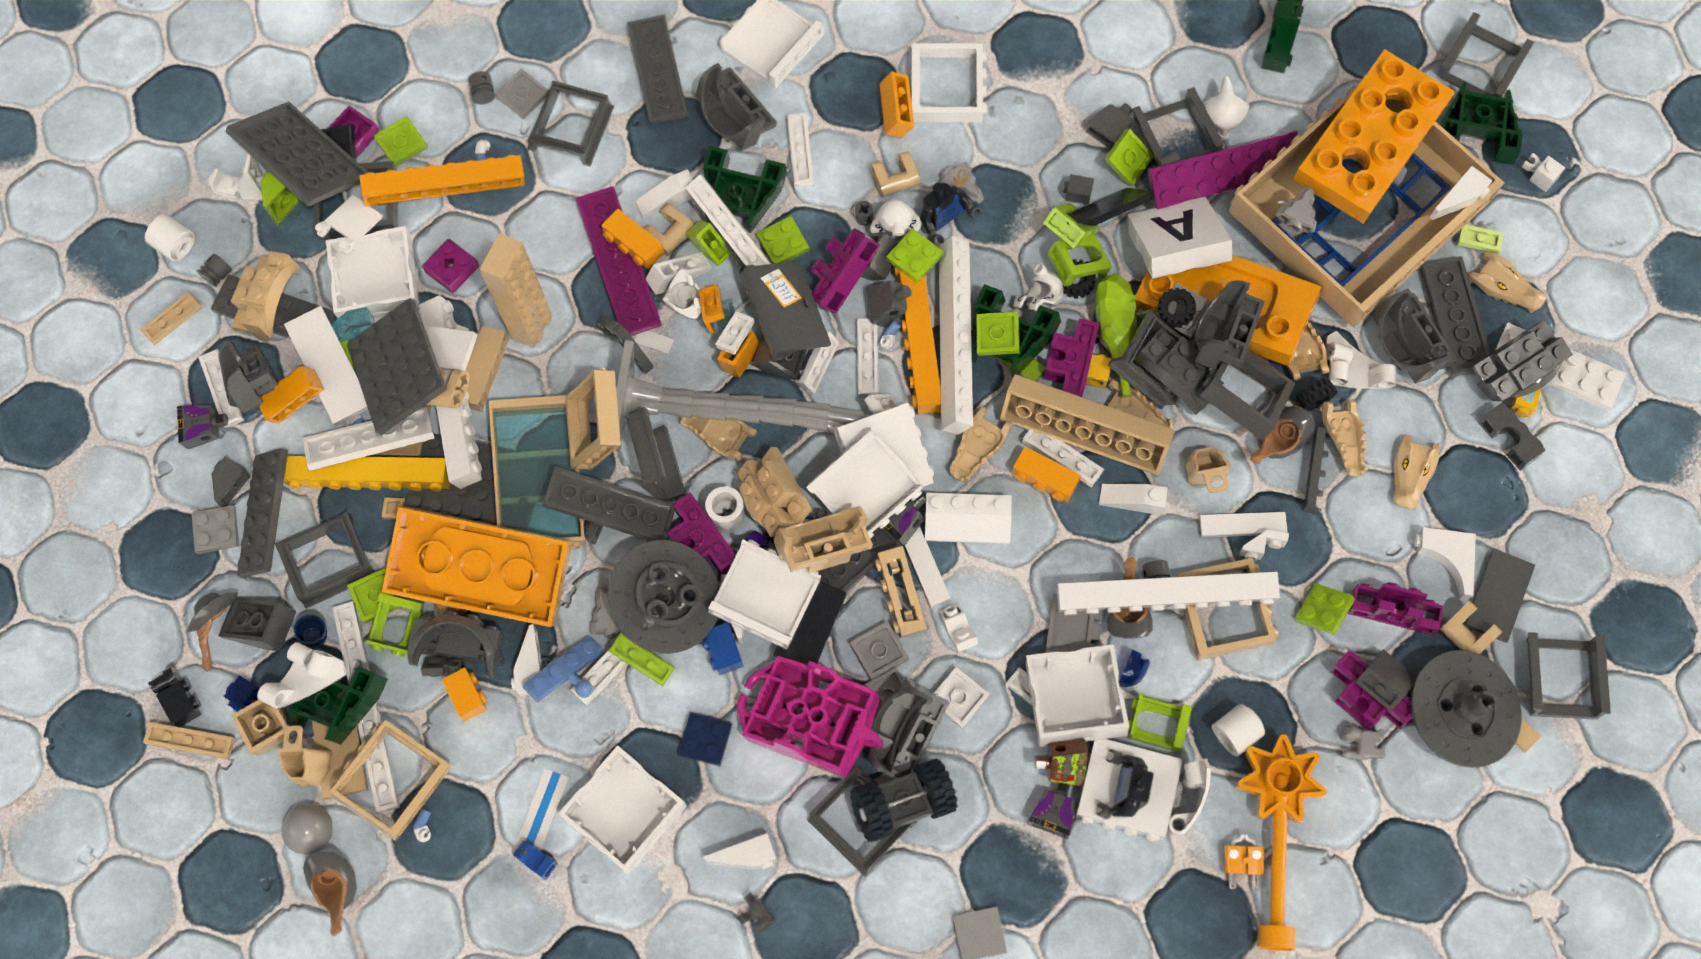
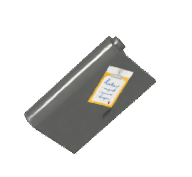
M799 261L758 266L748 265L743 269L741 277L772 360H784L793 351L828 347L831 345Z

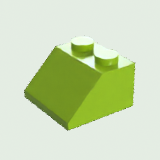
M269 171L264 174L261 179L263 206L274 223L279 225L300 199Z

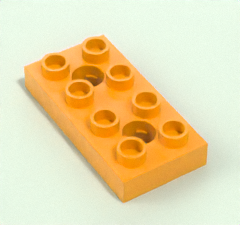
M1384 49L1298 168L1293 181L1303 187L1309 186L1313 188L1314 194L1364 224L1448 105L1455 91ZM1388 99L1397 100L1404 105L1405 110L1399 113L1393 112L1386 106L1385 101ZM1342 160H1356L1362 165L1364 170L1351 173L1343 167Z

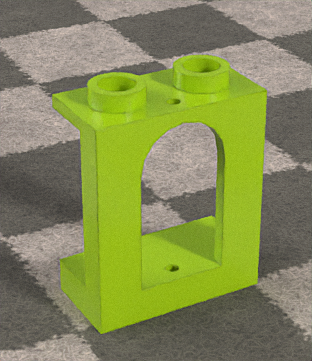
M1066 203L1054 207L1043 224L1071 247L1077 248L1084 237L1092 234L1096 235L1101 227L1099 225L1091 226L1077 223L1067 214L1078 210V208L1071 203Z
M1095 234L1084 237L1077 246V248L1085 247L1092 261L1090 263L1075 265L1067 251L1075 248L1071 247L1064 240L1055 241L1047 252L1064 287L1070 286L1076 278L1099 274L1100 278L1103 279L1111 270L1110 261Z
M379 593L377 600L379 601L369 640H366V643L371 644L370 649L383 652V649L387 648L392 650L391 654L404 657L405 653L408 654V646L415 618L421 619L425 604ZM391 605L411 609L404 638L401 643L395 646L388 645L383 639V631Z
M1140 692L1138 698H1133L1131 710L1134 711L1132 719H1128V739L1179 753L1183 747L1192 706L1183 704L1182 707L1143 697V693ZM1143 711H1150L1178 719L1174 738L1171 739L1141 730L1136 723L1138 714Z

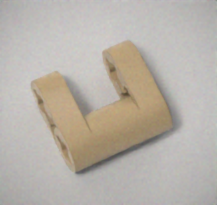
M909 151L899 154V161L903 172L887 176L881 160L871 163V170L882 197L921 184L919 174Z
M667 203L660 212L673 225L664 234H661L649 224L643 229L662 243L664 254L669 256L686 238L687 235L685 233L694 226V223L671 204Z
M440 368L442 377H443V379H444V378H445V372H444L443 369ZM454 370L448 380L447 390L426 405L459 408L470 383L468 372Z
M1469 601L1440 631L1460 650L1480 654L1502 631L1494 624L1479 639L1475 637L1462 624L1478 609Z

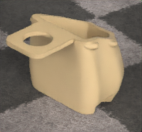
M1214 447L1195 449L1190 453L1186 462V471L1190 485L1206 484L1210 493L1225 491L1229 488L1227 475L1229 474L1231 463L1224 458V453ZM1223 480V484L1220 487H1214L1211 484L1212 482Z
M287 726L284 730L283 749H279L277 752L283 772L290 780L301 787L308 785L318 786L330 770L329 759L332 753L325 750L302 748L303 727ZM292 731H296L298 738L292 744L289 741V735Z

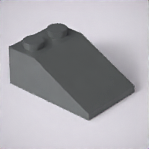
M236 597L229 608L218 636L257 648L281 652L296 612L280 602Z

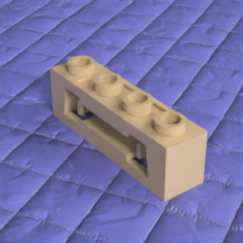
M903 546L879 552L877 554L878 559H875L877 571H882L884 579L880 581L883 592H888L890 600L886 602L889 613H894L896 621H892L895 633H899L900 637L903 638L926 631V624ZM898 561H900L902 568L901 579L910 609L913 608L916 620L913 618L912 610L903 613L906 622H903L901 616L902 607L893 579V574L900 571ZM888 565H890L892 576L889 574Z

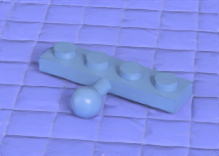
M589 635L523 684V689L538 703L569 680L575 686L577 695L586 698L592 694L593 686L589 681L581 680L576 674L604 653V649Z

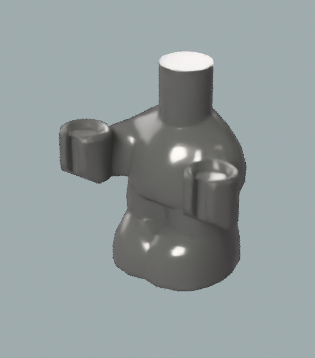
M752 893L744 897L749 905V910L746 914L742 913L737 917L741 925L753 920L758 934L776 922V918L769 913L768 907L762 901L756 900Z

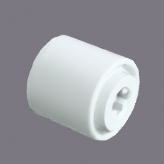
M162 214L154 219L147 228L145 241L170 260L179 261L192 249L195 235L194 232L169 215Z
M728 486L716 488L708 494L705 501L707 516L718 531L731 533L738 530L746 518L741 494L736 489ZM723 511H732L730 515L723 516Z
M1243 704L1236 705L1212 724V730L1216 738L1229 753L1236 757L1265 735L1260 718L1252 709Z

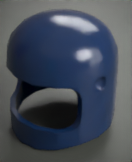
M307 614L296 621L294 634L298 643L317 649L327 639V628L319 616Z

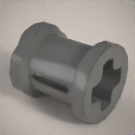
M861 201L856 204L855 219L859 225L867 226L872 223L873 206L871 203Z

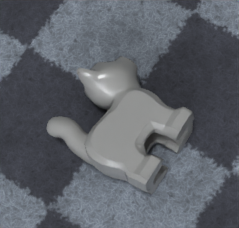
M1349 723L1343 730L1341 740L1357 741L1356 751H1344L1342 753L1344 758L1370 760L1373 758L1383 759L1385 757V747L1378 748L1375 745V742L1380 743L1384 739V729L1377 731L1361 730L1355 723Z

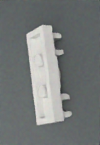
M827 331L831 345L813 348L814 350L806 364L805 370L799 371L802 375L801 379L795 380L800 387H803L810 394H815L839 344V341L830 331Z

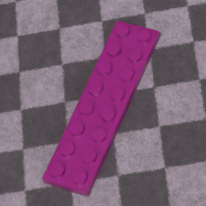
M1298 131L1282 133L1147 169L1151 191L1154 192V208L1160 209L1188 200L1239 188L1242 184L1246 186L1249 183L1248 180L1255 172L1260 173L1264 170L1262 169L1263 166L1270 159L1274 161L1277 158V154L1282 148H1288L1292 145L1291 142L1298 135Z
M614 186L577 197L576 201L618 323L631 336L661 327L662 323L642 266L637 265L628 253H622L615 242L610 243L603 236L604 232L601 225L617 209L622 211Z

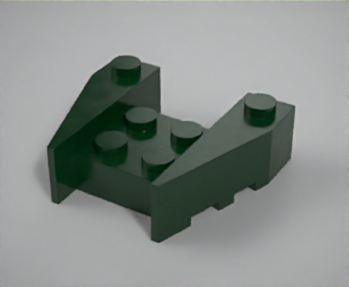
M1303 0L1276 1L1272 18L1273 22L1261 69L1284 73L1286 66L1290 67L1293 55L1290 53L1301 21L1297 17H1302L1304 6H1302Z
M1464 82L1444 115L1440 126L1458 142L1460 141L1461 134L1496 140L1493 161L1514 165L1521 152L1523 135L1518 127V116L1514 112L1511 91L1507 89L1503 98L1466 91L1467 82Z
M709 145L703 162L704 178L733 215L747 218L748 232L752 233L782 192L787 176L786 164L766 159L761 177L728 169L730 163L728 150ZM706 215L707 222L711 223V220Z
M985 284L975 302L971 339L973 363L978 358L976 314L1001 313V309L1006 301L1003 291ZM1040 305L1032 323L1019 318L1020 353L992 355L1012 363L1009 368L1012 378L1015 374L1019 375L1053 340L1054 332H1057L1061 323L1059 312Z
M358 666L349 686L334 682L317 693L293 703V706L289 709L287 723L293 726H302L304 729L308 719L330 727L324 739L341 745L379 700L388 679Z

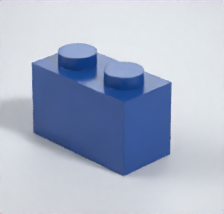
M728 622L713 627L706 638L702 640L705 650H710L713 656L709 658L713 671L718 670L720 676L744 667Z

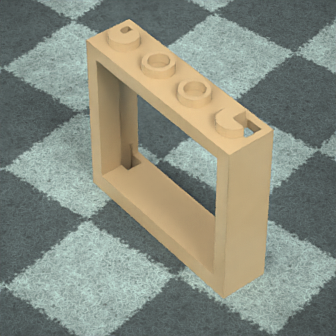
M606 368L591 372L565 397L572 470H592L621 446L615 371H607ZM595 396L598 438L591 443L588 402Z
M1253 558L1178 573L1176 577L1219 575L1247 569L1248 573H1260V568L1258 564L1254 563ZM1256 602L1266 635L1207 647L1195 605H1187L1183 611L1197 661L1273 645L1277 640L1278 630L1271 621V606L1261 605L1260 602Z
M384 720L382 724L379 723L377 727H374L371 732L373 735L371 739L361 744L357 750L359 753L357 757L347 762L343 769L345 771L340 778L336 777L329 788L331 789V797L397 841L449 772L450 764L387 720ZM387 734L436 767V770L392 828L342 794L343 790Z

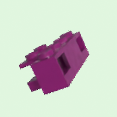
M855 228L844 244L832 236L825 249L833 254V262L828 265L818 258L811 269L821 279L812 292L815 302L821 307L837 314L881 245L869 235Z
M1079 318L1075 337L1054 332L1045 370V380L1063 383L1062 391L1079 397L1083 396L1099 327L1098 322Z
M690 492L673 504L677 515L683 522L667 532L670 541H675L692 548L708 563L711 561L720 574L727 575L736 554Z
M1361 583L1360 585L1357 584L1352 590L1351 595H1353L1355 601L1348 611L1349 615L1433 636L1440 629L1444 606L1437 604L1434 600L1426 599L1427 594L1421 593L1419 589H1405L1395 583H1386L1379 589H1375L1370 584ZM1357 594L1373 598L1372 605L1356 601ZM1424 611L1434 613V620L1423 618Z
M1348 650L1330 671L1347 685L1334 702L1368 730H1371L1383 715L1398 728L1404 727L1412 718L1411 699L1405 695L1395 708L1389 711L1356 683L1357 679L1369 665L1351 650Z

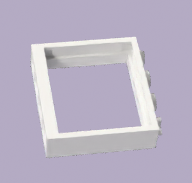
M912 43V111L914 122H982L983 114H987V103H983V97L987 95V85H983V80H986V68H983V63H986V51H982V43ZM920 57H976L977 107H920Z

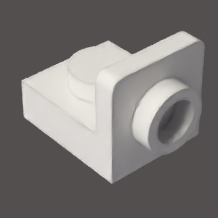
M215 168L213 174L209 177L210 188L215 194L237 199L239 192L236 190V181L239 180V177L223 174L220 169Z

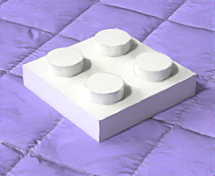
M957 667L934 692L935 695L949 701L944 715L961 729L964 728L990 696L986 690Z

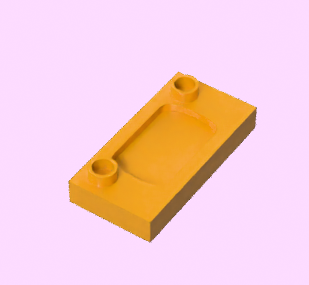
M1232 255V261L1192 268L1180 273L1153 279L1147 270L1136 293L1137 300L1135 303L1137 312L1140 308L1144 310L1153 309L1156 315L1159 298L1163 296L1164 292L1167 293L1168 289H1173L1176 282L1211 302L1228 282L1235 280L1249 282L1251 284L1246 294L1261 299L1265 303L1248 349L1258 356L1289 366L1319 300L1322 286Z
M398 507L382 592L552 627L556 625L572 541L409 507Z

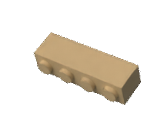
M482 326L480 332H477L478 337L465 370L470 376V383L467 389L469 407L483 412L509 341L505 331Z

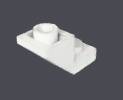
M1267 529L1245 544L1239 556L1245 557V559L1253 558L1254 561L1261 560L1265 552V544L1274 549L1284 548L1288 542L1289 533Z
M959 604L947 606L944 610L939 611L948 635L958 652L978 644L977 638L970 629L966 615Z

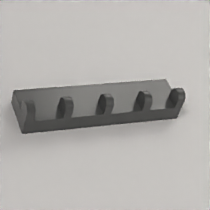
M1317 427L1313 435L1303 512L1321 514V509L1316 507L1317 496L1322 497L1324 492L1318 489L1319 478L1326 476V471L1321 470L1322 457L1327 458L1329 456V452L1323 449L1325 440H1331V437L1326 433V428Z

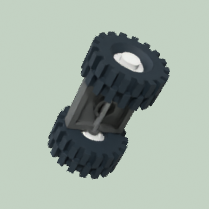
M935 758L916 765L913 769L914 773L878 785L876 782L871 781L850 790L851 805L854 809V816L857 819L856 822L868 842H874L893 835L894 829L928 816L936 819L957 810V797L955 796V788L952 785L953 781L952 779L950 780V774L948 770H945V765L942 764L940 759Z

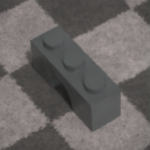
M1504 402L1485 414L1478 422L1492 439L1499 434H1507L1513 439L1514 447L1506 456L1520 471L1538 459L1545 451L1542 442L1529 432L1527 425L1521 422L1515 416L1513 409L1506 406Z

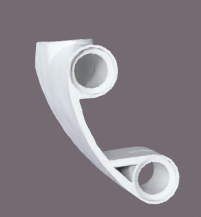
M1337 331L1326 336L1325 349L1327 360H1330L1329 379L1333 385L1355 389H1387L1396 386L1395 365L1380 364L1367 357L1349 344Z
M296 642L290 646L287 652L288 660L293 662L290 670L280 683L268 682L262 685L258 691V699L276 709L300 701L347 675L344 661L326 652L313 650Z
M1207 759L1184 764L1185 773L1181 778V783L1189 791L1199 790V799L1195 812L1176 814L1170 818L1167 832L1172 837L1178 838L1183 836L1201 812L1210 783V766ZM1180 821L1183 824V830H1175L1172 822Z

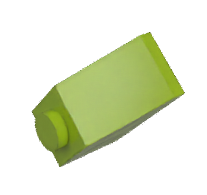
M699 220L685 233L694 246L716 266H719L731 255L725 246V242L709 222Z

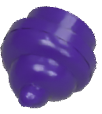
M752 531L745 538V541L753 540L760 545V548L764 549L766 540L761 533Z

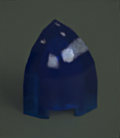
M1132 650L1119 680V686L1131 687L1140 683L1147 673L1150 660L1142 659L1141 653Z

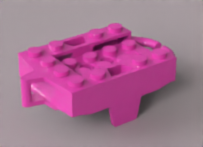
M777 656L776 661L753 673L744 685L745 688L752 690L755 683L765 680L752 711L749 712L746 708L748 696L741 693L737 702V711L743 731L742 736L748 742L843 778L847 777L864 746L875 748L883 746L881 738L876 732L871 730L880 701V696L877 692L858 683L841 678L832 669L811 661L808 662V665ZM819 680L830 685L825 690L820 689ZM803 707V712L797 715L796 711ZM824 715L821 721L815 722L817 716ZM832 722L836 723L835 727L831 726ZM797 741L803 743V750L799 749L794 744Z

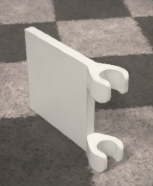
M352 195L325 221L318 223L315 229L320 237H325L331 227L345 236L346 239L340 241L339 246L341 247V252L348 254L354 245L383 216L370 206H364L363 201Z

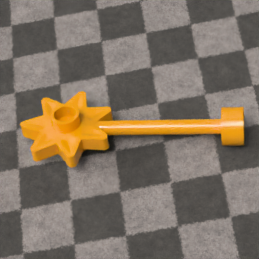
M1282 734L1277 739L1271 753L1253 746L1248 747L1245 755L1254 772L1239 780L1236 788L1240 791L1258 795V819L1264 820L1273 813L1270 925L1258 926V948L1275 951H1295L1296 929L1284 926L1287 818L1289 817L1294 823H1300L1304 819V799L1322 798L1326 795L1327 790L1310 776L1320 758L1319 754L1313 752L1295 756L1288 736Z

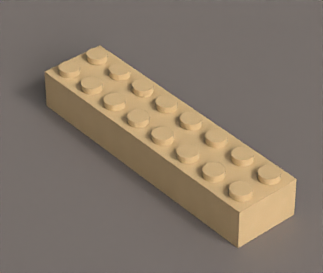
M499 233L479 270L512 340L535 348L537 342L539 343L543 338V330L546 325L548 326L552 320V313L523 242Z
M1016 374L1008 388L1000 416L1002 421H1009L1016 426L1033 430L1036 433L1052 437L1159 475L1175 432L1174 429Z

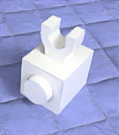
M1534 153L1528 159L1533 164L1525 161L1522 166L1525 170L1534 172L1529 181L1545 192L1555 183L1565 169L1563 165L1550 156L1542 163Z

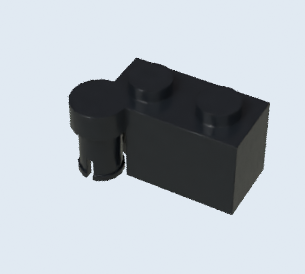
M172 667L167 668L163 671L162 675L148 682L151 690L155 694L157 693L156 696L172 725L182 727L202 715L199 707H201L199 700L195 695L192 696L189 691L191 689L189 682L186 678L182 679Z

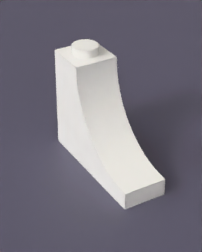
M1423 527L1415 536L1414 545L1417 547V554L1430 557L1442 564L1452 575L1456 583L1459 600L1468 601L1473 596L1476 534Z

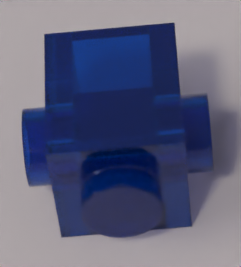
M239 675L235 682L231 683L226 689L224 697L230 701L227 705L238 712L240 709L259 700L258 691L260 688Z

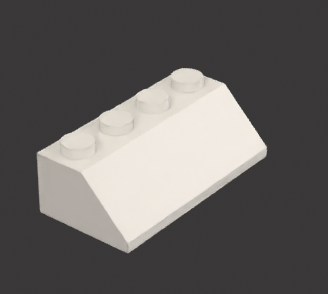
M926 493L925 540L1010 544L1012 495Z

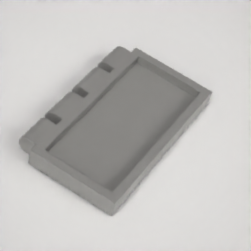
M1053 594L1045 653L1073 652L1082 648L1099 646L1091 642H1100L1102 625L1093 622L1102 621L1104 610H1099V614H1086V611H1077V615L1065 616L1064 612H1058L1057 594Z

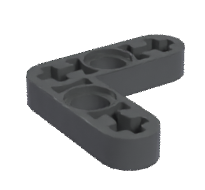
M605 316L596 322L598 328L607 337L618 341L623 348L625 340L634 341V363L644 374H647L654 368L629 332L620 323Z

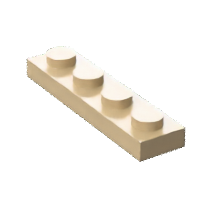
M149 722L143 743L155 747L229 760L235 738Z

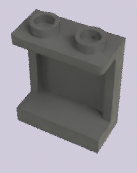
M1383 649L1357 679L1356 683L1389 711H1392L1413 686L1417 676Z

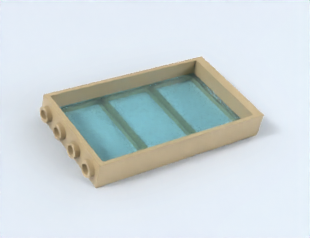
M567 395L489 400L497 526L571 540V549L581 548L582 545H585L583 519L542 507L555 466L579 473V470H572L570 464L565 398Z

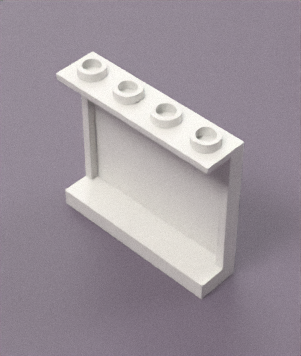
M757 0L746 9L740 20L738 19L734 22L731 30L723 34L720 39L721 52L776 89L824 35L823 24L817 20L812 24L778 0Z
M902 402L898 406L833 427L841 454L872 428L921 482L923 487L934 483L932 478L934 477L933 469L926 460V457H928L927 450L920 441L921 431L917 425L915 426L913 419L915 413L912 406L908 403Z
M870 428L809 482L806 488L811 493H815L833 514L860 506L867 516L865 527L871 539L874 536L872 533L878 527L880 529L885 527L890 522L888 518L891 515L901 513L906 508L904 504L910 499L914 501L922 494L920 490L923 488V485L876 432Z
M742 539L741 547L714 601L711 602L708 612L784 649H788L818 587L821 575H818V571L808 573L807 568L790 572L786 560H780L778 552L772 549H762L753 540H748L747 542Z
M1108 739L1094 740L1076 818H1080V822L1093 825V822L1102 824V828L1114 831L1115 828L1124 830V834L1136 837L1137 834L1146 836L1148 841H1163L1167 833L1183 759ZM1110 749L1121 752L1123 756L1127 754L1142 758L1148 767V771L1154 773L1148 804L1139 809L1133 817L1111 816L1106 820L1095 814L1103 810L1097 806L1098 803L1102 802L1110 808L1114 804L1122 763L1115 765L1106 761V759L1112 760L1114 757V753L1108 751Z

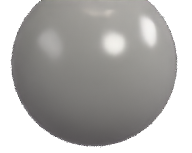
M303 804L293 808L285 816L281 827L282 838L286 846L292 851L304 855L322 850L330 841L333 832V824L329 814L323 808L313 804Z

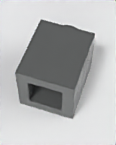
M1071 174L1069 181H1065L1063 193H1066L1065 201L1089 205L1094 178Z

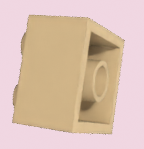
M260 700L231 715L249 752L257 756H261L283 743L285 728L293 726L287 723L288 714L284 707L276 709ZM292 731L289 735V739L295 736L297 732Z

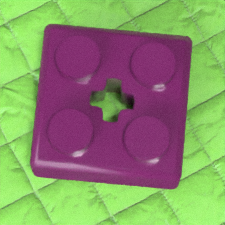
M348 106L328 127L354 126L356 158L374 140L373 135L380 132L376 123L351 106Z
M448 238L428 258L422 267L425 273L451 293H455L478 269L479 263L477 259Z

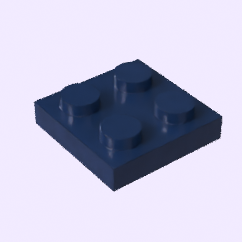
M690 712L678 756L721 767L733 724Z

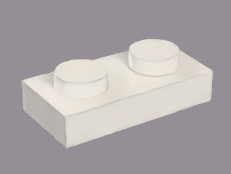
M736 311L715 343L716 347L735 355L754 325V319Z
M892 394L869 395L864 400L872 414L899 405Z

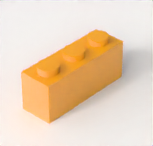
M891 72L879 83L884 129L886 135L902 138L914 127L908 75Z
M619 209L601 225L604 232L603 236L610 243L615 242L619 250L624 254L628 253L631 255L633 261L639 266L643 265L649 269L664 254L662 243Z
M300 366L295 368L289 376L281 379L273 391L263 394V403L259 407L266 421L280 424L323 391L324 387L315 369Z
M1026 446L1012 470V474L1017 480L1021 482L1026 481L1032 484L1036 490L1040 492L1046 491L1055 500L1067 503L1081 478L1080 474Z

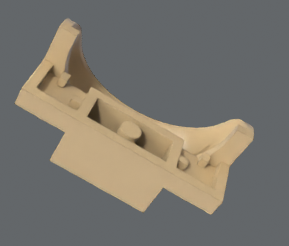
M270 251L268 257L260 256L256 267L245 266L231 299V303L238 308L231 328L235 331L253 334L259 341H271L274 334L275 314L282 292L289 278L300 271V266L288 254Z
M770 447L761 461L747 460L737 473L741 482V486L738 489L749 515L756 523L767 530L770 537H775L777 529L811 521L805 518L812 508L778 447Z
M860 506L812 521L777 529L774 538V544L780 560H786L790 572L807 568L808 573L847 563L850 560L851 554L872 549L873 546L865 527L867 516Z

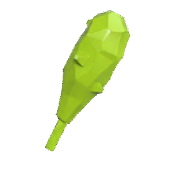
M1117 273L1103 278L1099 282L1095 293L1099 340L1110 353L1112 359L1123 356L1137 331V308L1135 303L1137 297L1133 295L1130 283ZM1120 376L1123 397H1130L1129 383Z

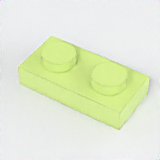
M1465 225L1460 229L1457 245L1498 254L1501 249L1503 233Z

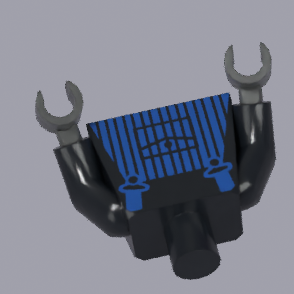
M936 183L933 185V191L923 198V208L920 214V220L926 232L930 234L928 240L936 246V238L940 243H944V237L936 234L935 231H938L966 211V207L968 208V215L974 219H977L974 216L975 210L981 214L983 213L981 208L972 205L973 201L963 189L957 186L950 187L947 183Z
M1110 749L1108 751L1114 753V757L1112 760L1106 759V761L1115 765L1122 763L1114 804L1110 808L1102 802L1098 803L1097 806L1103 810L1095 814L1106 820L1111 816L1133 817L1139 809L1148 804L1154 773L1148 771V767L1142 758L1127 754L1123 756L1121 752Z

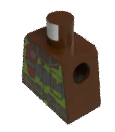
M1085 739L1051 742L1048 745L1047 755H1035V769H1046L1050 782L1083 786L1089 753Z

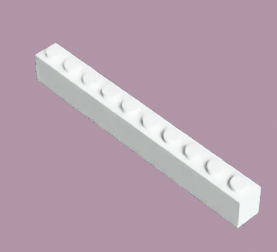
M952 236L939 246L944 251V255L939 259L941 430L959 435L973 426L969 241Z
M439 295L419 304L423 325L450 329L457 328L452 314L454 309L450 301L445 300ZM444 370V382L447 386L448 380L453 371ZM466 391L459 408L436 406L448 479L451 484L460 489L482 480V466L478 460L477 453L479 449L475 443V428L471 420L472 411L468 403V391Z
M1278 572L1060 583L1057 585L1058 612H1064L1065 616L1077 615V611H1086V614H1099V610H1108V613H1120L1121 609H1129L1130 612H1141L1143 608L1151 607V611L1165 610L1164 607L1173 606V610L1186 609L1187 605H1195L1196 609L1208 608V604H1217V607H1229L1230 603H1238L1239 606H1250L1252 602H1260L1261 605H1271L1280 598Z

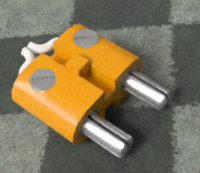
M1241 834L1240 838L1234 839L1231 845H1224V873H1229V889H1236V874H1251V889L1259 890V875L1264 874V847L1257 846V843L1253 839H1249L1246 834ZM1245 838L1247 842L1253 843L1254 846L1235 845V843Z

